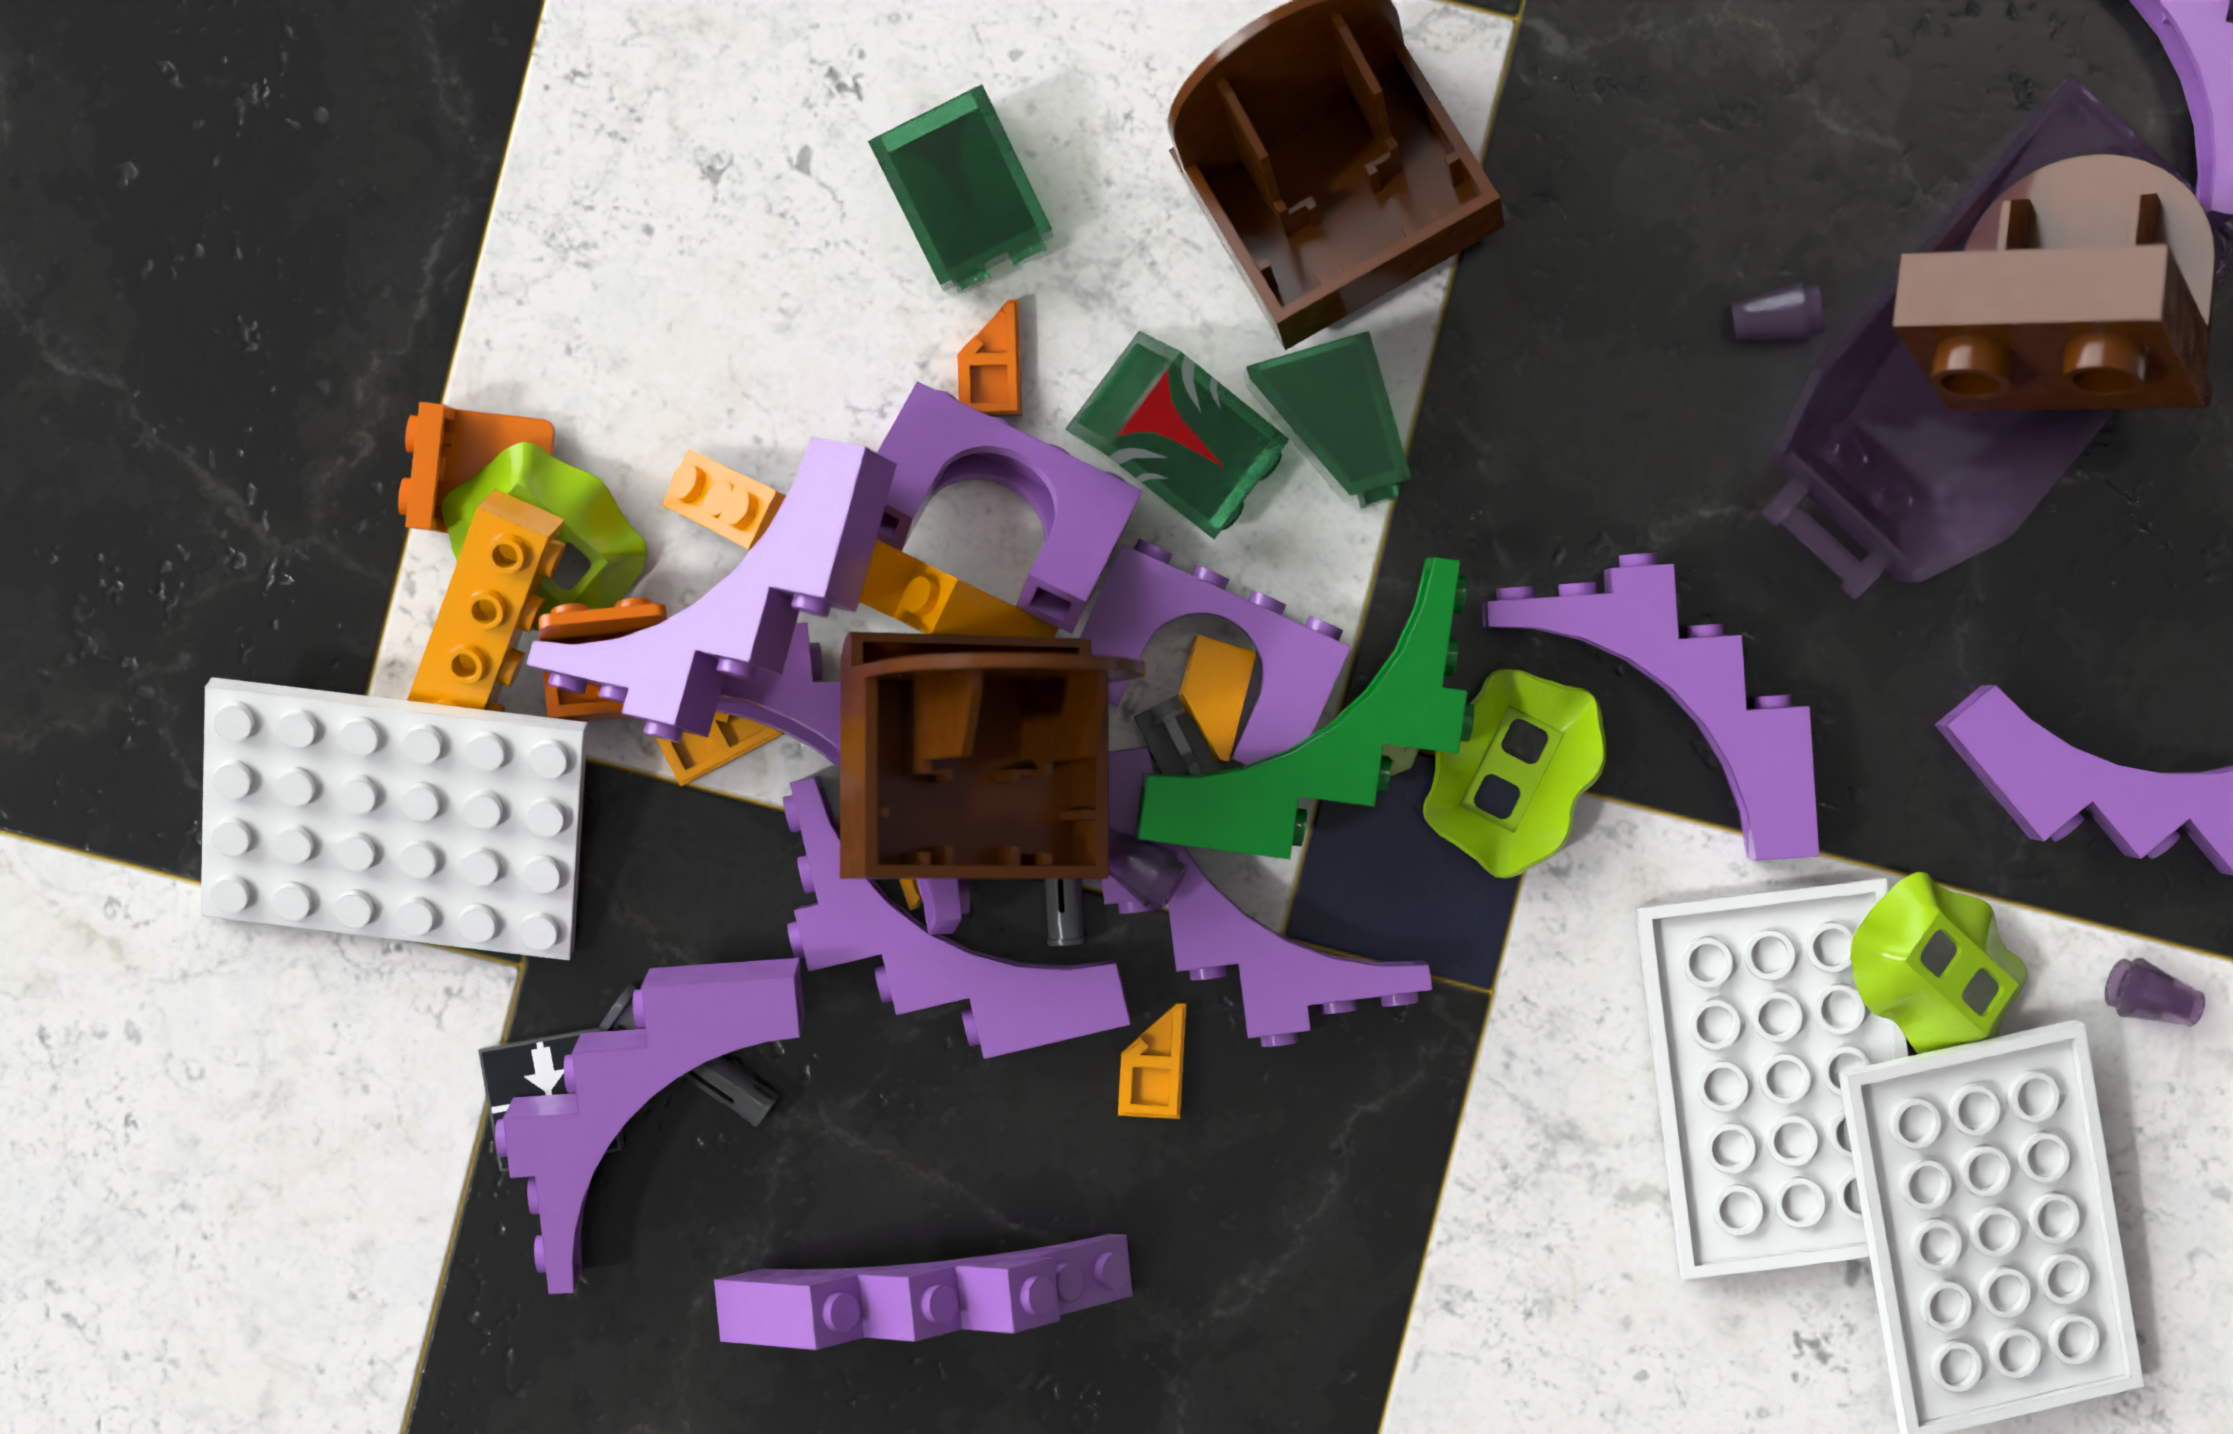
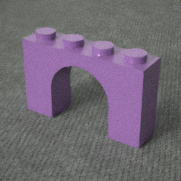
M917 381L877 452L897 465L876 539L902 551L930 500L940 490L951 484L967 480H984L1003 485L1022 496L1032 506L1040 519L1044 532V545L1028 574L1015 607L1073 634L1129 523L1143 490L1127 483L1117 474L1102 471L1071 456L1059 446L1046 444L1015 429L1003 419L990 417L963 404L945 391L935 390Z
M1138 539L1134 549L1122 544L1080 638L1091 639V655L1139 660L1151 637L1168 622L1192 614L1218 616L1233 623L1247 635L1257 651L1261 665L1262 678L1259 695L1231 758L1247 765L1285 751L1312 735L1351 649V646L1339 641L1343 630L1310 615L1305 626L1282 616L1286 604L1255 590H1252L1248 600L1225 590L1230 579L1195 564L1191 575L1168 564L1173 554L1144 540ZM1130 680L1108 683V703L1116 707L1119 706Z

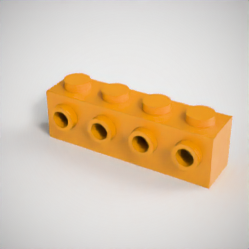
M497 489L477 506L407 701L498 712L505 711V706L498 704L497 701L503 685L511 687L522 667L525 653L517 650L523 631L531 633L543 611L546 599L537 595L544 576L550 579L553 577L564 555L566 544L558 541V537L565 519Z

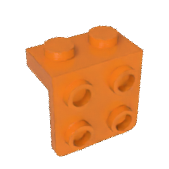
M419 402L418 416L410 415L405 435L406 451L413 453L411 478L404 477L402 479L398 497L399 514L406 515L405 527L422 531L448 533L441 511L445 496L459 485L471 479L476 473L490 464L502 451L514 444L529 442L541 447L553 456L555 427L553 424L539 418L460 410L444 404Z
M641 597L623 599L616 602L612 608L589 610L588 606L577 603L559 605L551 609L549 614L538 618L540 641L573 645L614 640L664 622L668 619L667 609L664 604H652L650 599ZM542 671L548 718L582 722L632 718L622 713L624 704L599 697L601 687L587 684L584 695L568 692L547 685L550 674Z

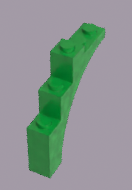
M1437 557L1425 559L1415 605L1394 651L1365 691L1328 725L1285 751L1242 767L1194 775L1143 773L1134 835L1141 840L1290 860L1292 846H1302L1306 831L1307 809L1298 808L1299 797L1375 807L1376 793H1386L1390 778L1391 758L1389 756H1382L1383 744L1459 754L1460 741L1469 742L1471 738L1475 714L1474 704L1466 703V690L1444 688L1443 680L1444 675L1452 676L1454 674L1458 657V638L1450 637L1453 612L1462 613L1467 593V576L1459 575L1460 561Z

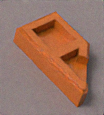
M1008 299L998 313L957 354L959 402L990 417L1022 416L1018 299Z

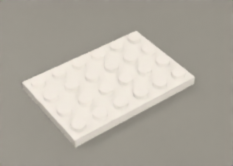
M212 677L205 686L201 916L570 960L575 946L588 722Z
M1877 877L1635 907L1679 1269L1683 1280L1870 1258L1838 1072L1909 1056L1907 1039L1899 1026L1888 1018L1875 1015L1863 1003L1854 980L1850 959L1853 934L1870 910L1888 893L1887 878Z
M2071 1020L1838 1072L1900 1434H1946L2145 1387L2085 1023Z

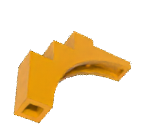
M688 449L681 466L675 471L671 479L670 489L662 505L751 550L768 530L787 496ZM876 539L861 592L860 603L924 634L1055 638L1058 627Z

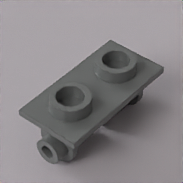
M1178 694L1133 717L1162 774L1194 775L1229 769L1227 763L1220 764L1214 762L1209 753L1211 749L1194 719H1190L1178 698Z

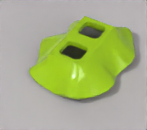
M529 442L517 443L505 449L471 479L459 485L445 496L441 511L448 530L452 551L457 561L477 506L495 489L565 519L558 541L574 545L589 559L590 568L574 587L570 589H564L553 579L544 576L537 594L546 599L541 616L549 614L554 607L572 603L584 604L588 606L589 610L614 607L616 602L624 599L630 587L642 573L647 560L648 550L644 539L626 520L602 479L556 459L541 447ZM539 621L537 622L535 628L533 629V630L538 631V632H539Z
M1498 669L1486 678L1481 691L1470 703L1474 704L1475 714L1469 742L1460 741L1459 754L1435 752V774L1431 790L1423 804V815L1428 825L1438 835L1455 844L1477 860L1491 875L1504 879L1524 873L1531 867L1551 858L1564 847L1571 836L1576 801L1601 776L1606 763L1607 746L1602 711L1599 702L1590 691L1539 678L1522 670ZM1516 719H1522L1544 730L1547 734V742L1535 763L1528 764L1502 749V741L1511 723ZM1489 774H1494L1516 785L1520 791V796L1510 816L1506 819H1499L1477 808L1474 804V797L1484 777Z
M1925 872L1913 873L1896 883L1870 910L1854 932L1851 940L1850 959L1853 975L1863 1003L1875 1015L1895 1022L1918 1054L1999 1037L1998 1033L2009 1008L2020 995L2027 978V968L2024 962L2004 946L1998 934L1995 913L1990 904L1979 898L1945 889L1937 885L1930 875ZM1941 930L1955 943L1957 952L1942 975L1937 977L1922 964L1920 955L1935 932ZM1982 968L1997 981L1999 989L1985 1012L1978 1015L1964 1002L1963 992L1976 972Z

